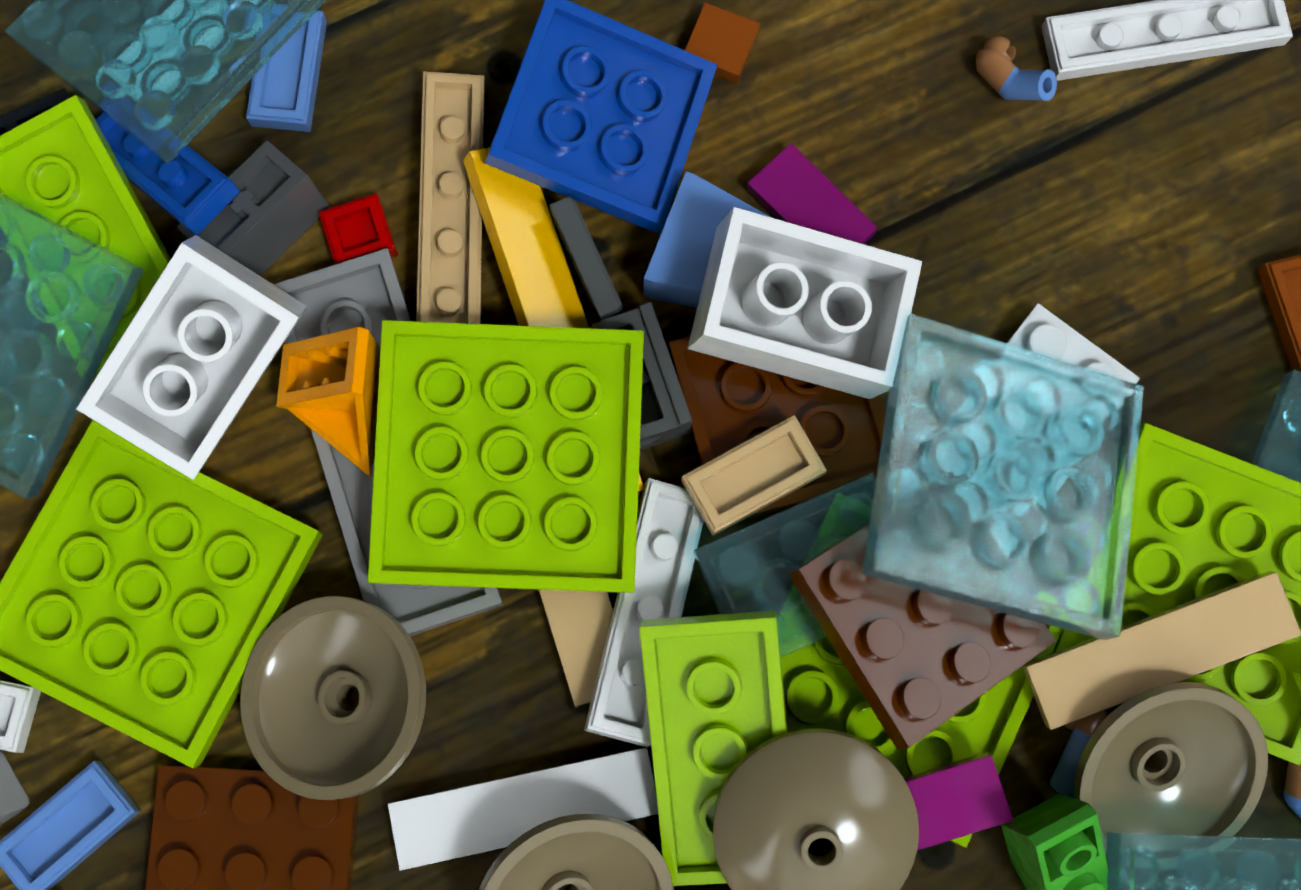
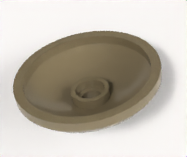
M326 596L311 599L283 613L266 629L256 643L247 662L242 679L240 710L243 730L252 754L259 765L276 783L297 795L317 800L351 798L366 793L382 784L396 772L410 754L424 719L426 682L423 665L411 637L402 625L388 612L374 604L356 598ZM354 687L359 691V703L355 709L349 703V694Z
M1178 682L1157 686L1121 704L1094 731L1082 752L1077 766L1074 781V798L1090 803L1097 812L1105 853L1114 860L1127 866L1147 870H1164L1188 865L1210 855L1227 843L1243 827L1255 810L1262 795L1268 771L1266 740L1253 714L1236 698L1219 688L1194 682Z
M803 729L784 733L767 740L750 751L735 766L723 784L717 799L713 818V840L718 865L731 890H900L909 876L916 857L919 841V822L915 802L907 783L896 766L881 751L868 742L848 733L829 729ZM826 838L833 842V846L827 854L816 856L808 851L810 844L814 840Z
M600 814L563 816L530 829L513 841L498 856L479 887V890H558L564 885L571 884L569 890H674L668 866L651 840L640 830L623 820Z

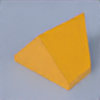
M355 327L284 344L276 407L289 410L371 478L377 421L380 347L370 330Z

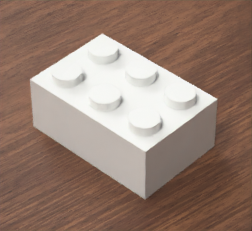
M733 207L716 228L687 349L872 399L895 388L922 261Z
M195 235L180 244L76 410L194 480L307 306Z

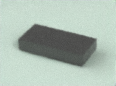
M569 196L550 204L556 233L596 322L622 314V303L575 200H571Z

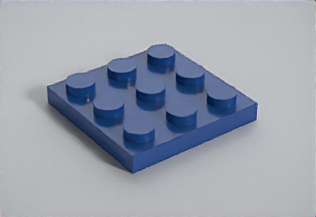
M544 0L484 163L566 197L570 196L571 199L658 234L665 225L717 64L569 0Z

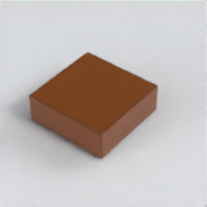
M704 3L685 51L717 64L715 76L738 84L759 35L761 23Z

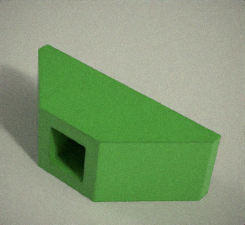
M1059 793L1013 818L1014 821L1001 825L1010 860L1026 890H1112L1098 814L1090 803Z

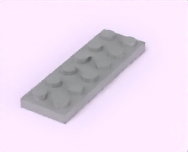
M388 248L273 284L307 306L285 340V344L361 327L370 330L381 349L382 320L412 321ZM311 429L363 601L374 604L388 612L402 625L410 637L504 605L498 588L368 583L376 431L370 478Z

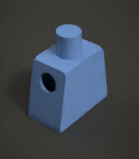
M686 171L644 276L643 296L652 300L697 308L716 228L733 207L767 217L770 216L699 176Z

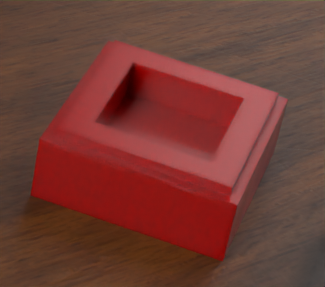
M377 193L318 212L335 265L388 248L391 257L398 256L388 221Z

